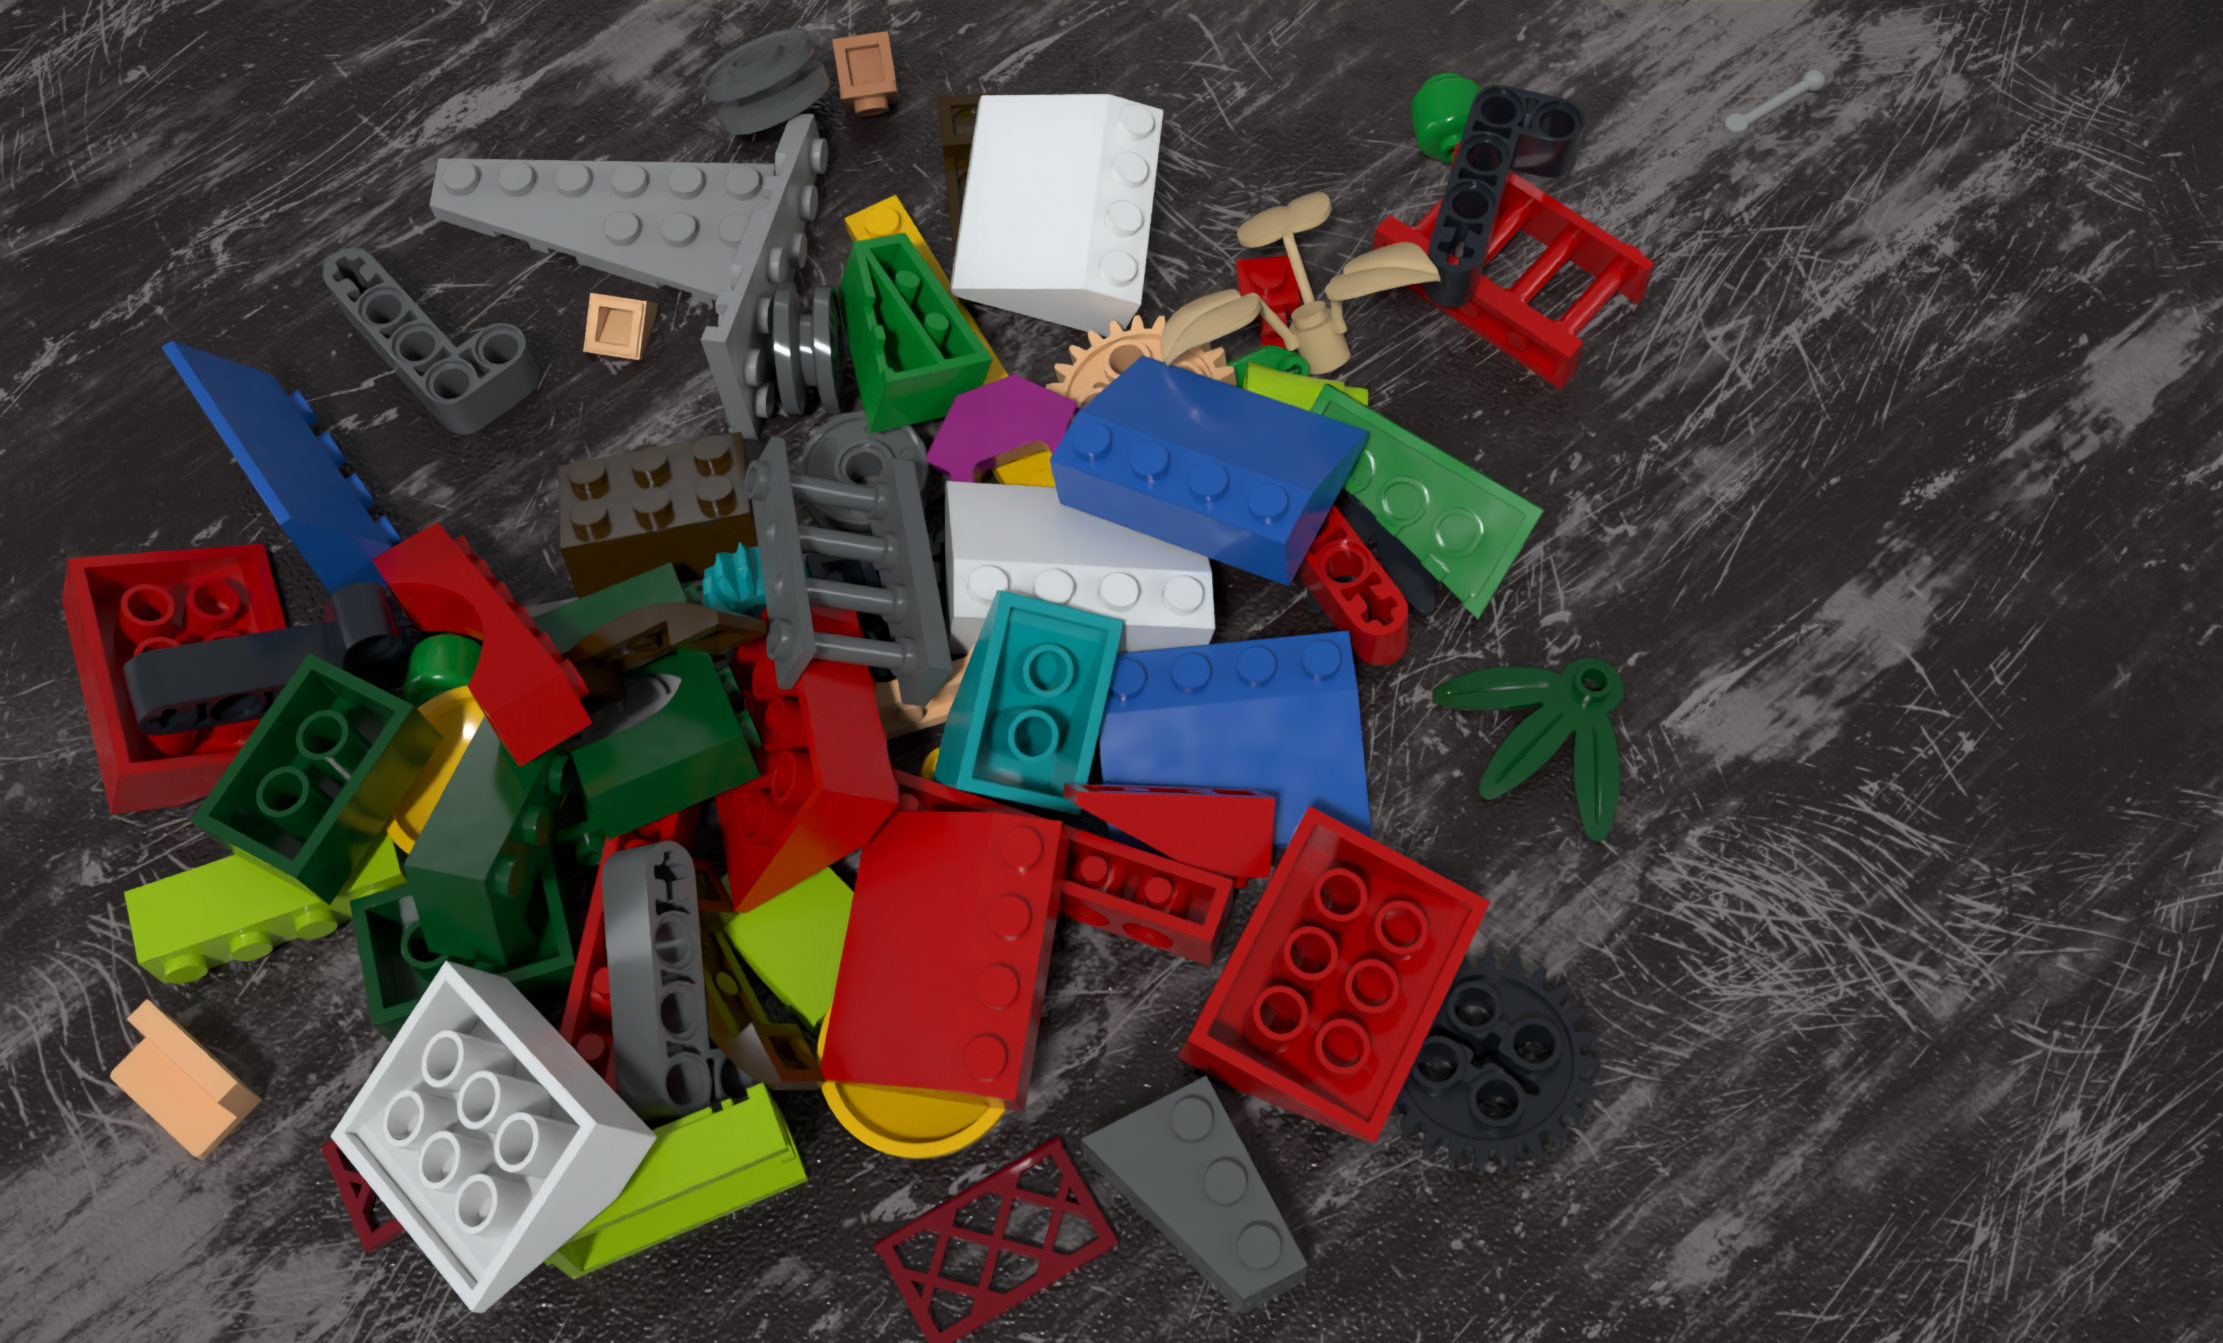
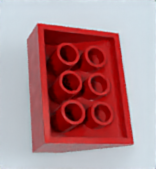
M264 544L68 558L62 605L111 815L180 806L208 796L262 718L170 735L154 736L145 734L138 727L122 670L125 663L132 657L146 651L286 629V623Z
M810 605L813 631L865 638L864 631L859 626L856 611ZM766 607L759 619L766 621L768 633L769 620ZM767 634L740 646L728 664L744 702L732 706L733 711L736 714L748 709L763 745L751 751L761 777L715 796L734 912L748 913L866 845L883 822L892 816L899 803V787L892 775L886 748L887 733L881 725L875 698V680L870 675L869 667L811 659L791 690L779 689L774 660H770L767 656Z
M1309 806L1285 847L1177 1058L1238 1091L1374 1144L1485 915L1490 901Z
M894 811L892 816L883 822L869 842L862 847L820 1070L827 1083L1025 1112L1070 843L1062 821L997 812Z

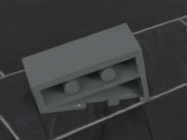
M1207 1076L1081 1139L1084 1160L1116 1187L1130 1201L1131 1206L1178 1248V1252L1242 1315L1305 1282L1308 1264Z

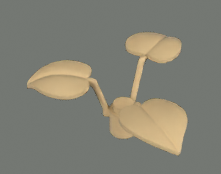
M1314 192L1292 200L1287 206H1276L1253 216L1242 224L1237 232L1240 244L1243 247L1249 248L1264 246L1283 238L1304 305L1297 308L1291 314L1293 323L1290 325V328L1280 320L1256 293H1249L1241 297L1236 289L1223 290L1198 298L1181 307L1172 315L1161 335V355L1166 366L1169 367L1170 363L1185 351L1234 332L1249 324L1260 314L1281 336L1287 351L1297 349L1299 355L1307 360L1311 375L1324 374L1341 367L1351 357L1343 335L1348 330L1343 319V300L1416 283L1440 282L1438 269L1422 248L1413 243H1395L1372 250L1349 261L1344 267V274L1331 279L1325 288L1327 298L1331 300V309L1327 308L1325 302L1315 301L1294 239V233L1322 224L1330 215L1332 205L1325 193Z

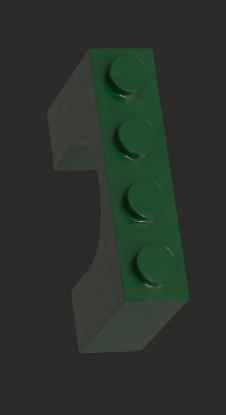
M670 562L532 619L541 633L546 632L563 657L573 646L595 629L630 611L664 603H690L696 605H703L693 581L681 586ZM677 648L624 673V679L642 674L659 673L678 677L681 679V682L670 701L652 717L635 726L571 752L587 800L608 840L761 777L751 754L752 750L763 746L748 709L736 714L733 711L732 706L744 702L729 665L717 670L714 665L715 662L725 659L724 654L718 656Z

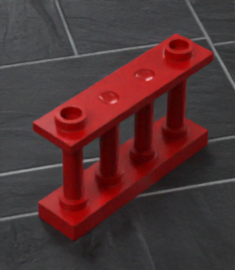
M1460 142L1454 147L1451 170L1455 161V157ZM1512 172L1484 267L1520 229L1547 245L1546 250L1510 289L1501 288L1481 274L1475 295L1470 301L1461 306L1444 307L1434 303L1426 295L1423 283L1406 285V287L1561 390L1576 372L1583 346V341L1576 337L1578 333L1616 291L1638 304L1645 296L1654 262L1646 258L1637 247L1621 242ZM1443 197L1415 226H1407L1392 215H1389L1375 229L1373 250L1395 243L1409 242L1420 246L1427 255L1429 242ZM1452 256L1450 264L1458 265L1461 258ZM1567 260H1570L1596 277V279L1558 321L1550 320L1527 304Z

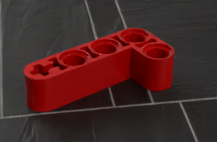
M1333 504L1318 531L1321 534L1315 537L1296 573L1339 631H1349L1351 648L1363 661L1373 665L1391 664L1399 660L1409 646L1408 604L1404 595ZM1340 576L1356 577L1354 581L1348 583L1333 581ZM1371 607V618L1373 620L1369 622L1368 609Z

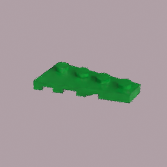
M1325 384L1310 412L1368 431V440L1343 487L1350 494H1354L1377 517L1376 520L1393 536H1396L1439 582L1442 581L1463 602L1462 604L1477 619H1480L1546 509L1331 384Z

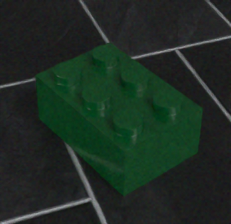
M308 653L190 822L226 850L331 905L444 737L414 705Z
M549 843L507 967L429 952L409 884L349 901L372 1026L391 1043L445 961L507 978L534 1007L568 997L582 933L567 869Z

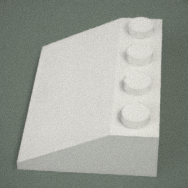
M1110 94L982 95L977 109L949 295L1086 332L1092 330L1098 335L1105 337L1110 336V321L1115 320L1124 332L1139 309L1142 300L1163 110Z
M946 481L945 592L946 634L950 654L968 655L969 650L978 640L997 590L1123 620L1124 623L1117 653L1209 645L1215 631L1212 572L1208 557L1059 503L1056 487Z
M445 961L330 1136L471 1312L484 1313L619 1196L657 1138L647 1125L507 978L450 961Z

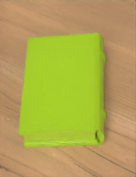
M829 866L748 913L738 912V915L721 930L730 948L785 1005L787 1013L795 1015L815 1037H819L824 1018L833 1002L854 894ZM727 873L720 880L723 883L732 901L729 877Z

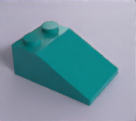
M997 590L948 713L932 781L955 789L1080 815L1081 807L1063 796L1064 783L1087 784L1124 621Z

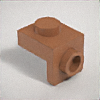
M888 31L832 39L840 86L839 92L844 111L855 110V115L861 117L875 116L888 112L889 104L900 103Z

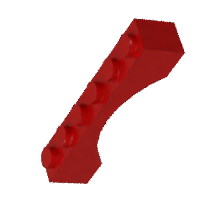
M436 522L371 559L398 606L417 631H446L467 634L483 641L477 668L467 687L497 738L519 767L592 724L580 702V699L588 695L589 691L576 668L569 659L563 660L546 632L541 633L537 625L523 606L519 608L502 581L497 582L488 565L482 558H477L463 535L452 540L441 525Z

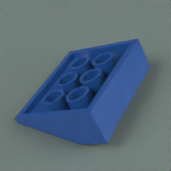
M171 341L162 346V349L279 525L328 592L332 595L337 590L357 582H374L383 588L387 587L371 559L401 543L402 540L385 515L376 521L372 520L366 510L376 503L356 473L344 479L337 468L347 461L327 431L315 437L309 426L319 420L299 390L287 396L274 375L176 341Z
M1142 355L1077 413L1049 461L1060 504L1289 586L1366 444L1368 431L1173 365L1167 367L1164 362Z
M1349 631L1116 654L1098 733L1103 784L1257 789L1275 798L1272 849H1282L1287 846L1295 828L1309 806L1371 838L1358 689ZM1107 822L1109 840L1170 860L1173 859Z

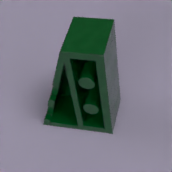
M484 716L403 864L429 952L507 967L564 795L570 792L574 783L576 765L572 755H569L566 740L519 767L497 738Z

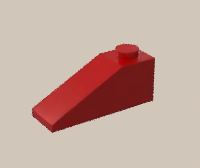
M1064 783L1063 796L1075 805L1182 864L1234 880V888L1248 887V877L1270 878L1275 798L1262 791L1234 788Z

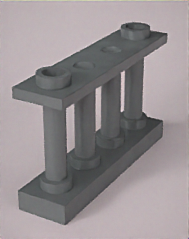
M772 436L758 461L754 460L749 464L745 475L744 492L746 498L752 500L769 620L766 651L768 658L774 660L778 688L791 690L811 659H820L891 669L892 674L897 676L901 703L926 707L953 671L914 462L890 458L878 479L872 481L868 486L789 473L784 438ZM794 500L863 511L865 517L870 519L873 536L797 524ZM802 552L872 562L874 568L879 570L882 588L805 577ZM810 605L879 614L885 622H888L891 642L813 631Z

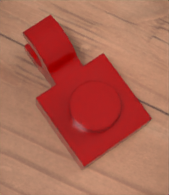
M1278 256L1236 260V282L1240 296L1256 293L1287 326L1286 318H1290L1293 311L1299 308L1301 303L1299 287L1289 257ZM1258 314L1254 320H1259L1261 346L1275 345L1287 349L1281 336Z

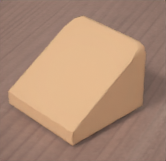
M590 293L583 352L643 360L656 320L658 303Z

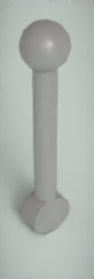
M1818 69L1809 70L1804 74L1801 82L1746 114H1730L1726 117L1724 123V133L1733 139L1743 137L1749 124L1806 91L1815 92L1820 90L1825 84V75Z

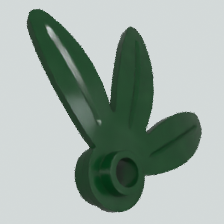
M1581 658L1568 664L1562 674L1531 667H1494L1461 675L1435 688L1432 694L1433 702L1446 709L1501 711L1542 706L1524 719L1498 748L1479 785V793L1482 798L1492 800L1521 785L1542 768L1560 749L1569 735L1573 733L1575 735L1573 781L1583 830L1592 841H1603L1607 837L1616 812L1620 790L1619 754L1614 730L1608 715L1618 707L1624 693L1623 681L1619 673L1610 664L1595 658ZM1582 681L1593 682L1602 690L1590 691L1584 687Z

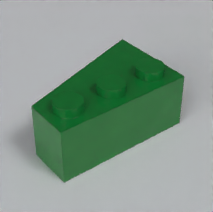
M906 233L853 242L837 295L869 434L945 417L957 395L983 386L993 360Z

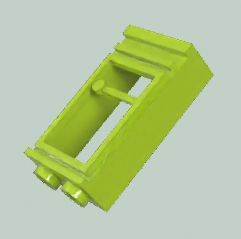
M762 1082L746 1089L749 1099L735 1105L731 1098L720 1102L723 1108L722 1111L715 1113L711 1107H708L652 1130L657 1138L619 1196L545 1259V1264L547 1266L554 1264L570 1278L576 1279L808 1181L787 1120L764 1083Z

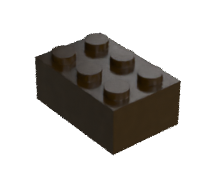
M742 432L720 436L710 435L699 440L662 447H647L636 452L599 459H584L576 463L558 466L560 550L578 599L670 562L680 584L705 579L704 570L715 565L716 553L726 552L734 554L737 552L739 542L748 548L758 547L752 500L747 499L744 492L745 475L750 461Z

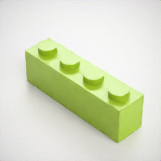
M383 826L331 905L324 903L236 854L126 891L124 895L138 964L164 984H182L198 980L207 974L208 969L233 960L252 961L268 955L274 946L297 938L315 939L326 936L335 931L338 924L353 919L349 901L408 884L403 867L408 854L393 841Z

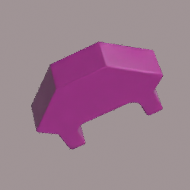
M1015 374L956 396L926 455V461L936 471L951 477L952 482L981 483L984 473L992 468L1041 450H1049L1053 455L1081 409L1075 401Z

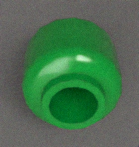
M1443 73L1428 79L1415 94L1410 105V115L1416 142L1423 154L1432 159L1452 164L1454 147L1461 141L1472 102L1477 93L1481 91L1477 83L1459 74Z
M458 633L430 636L418 643L409 659L404 685L405 701L418 709L430 699L444 692L468 685L477 668L482 645Z

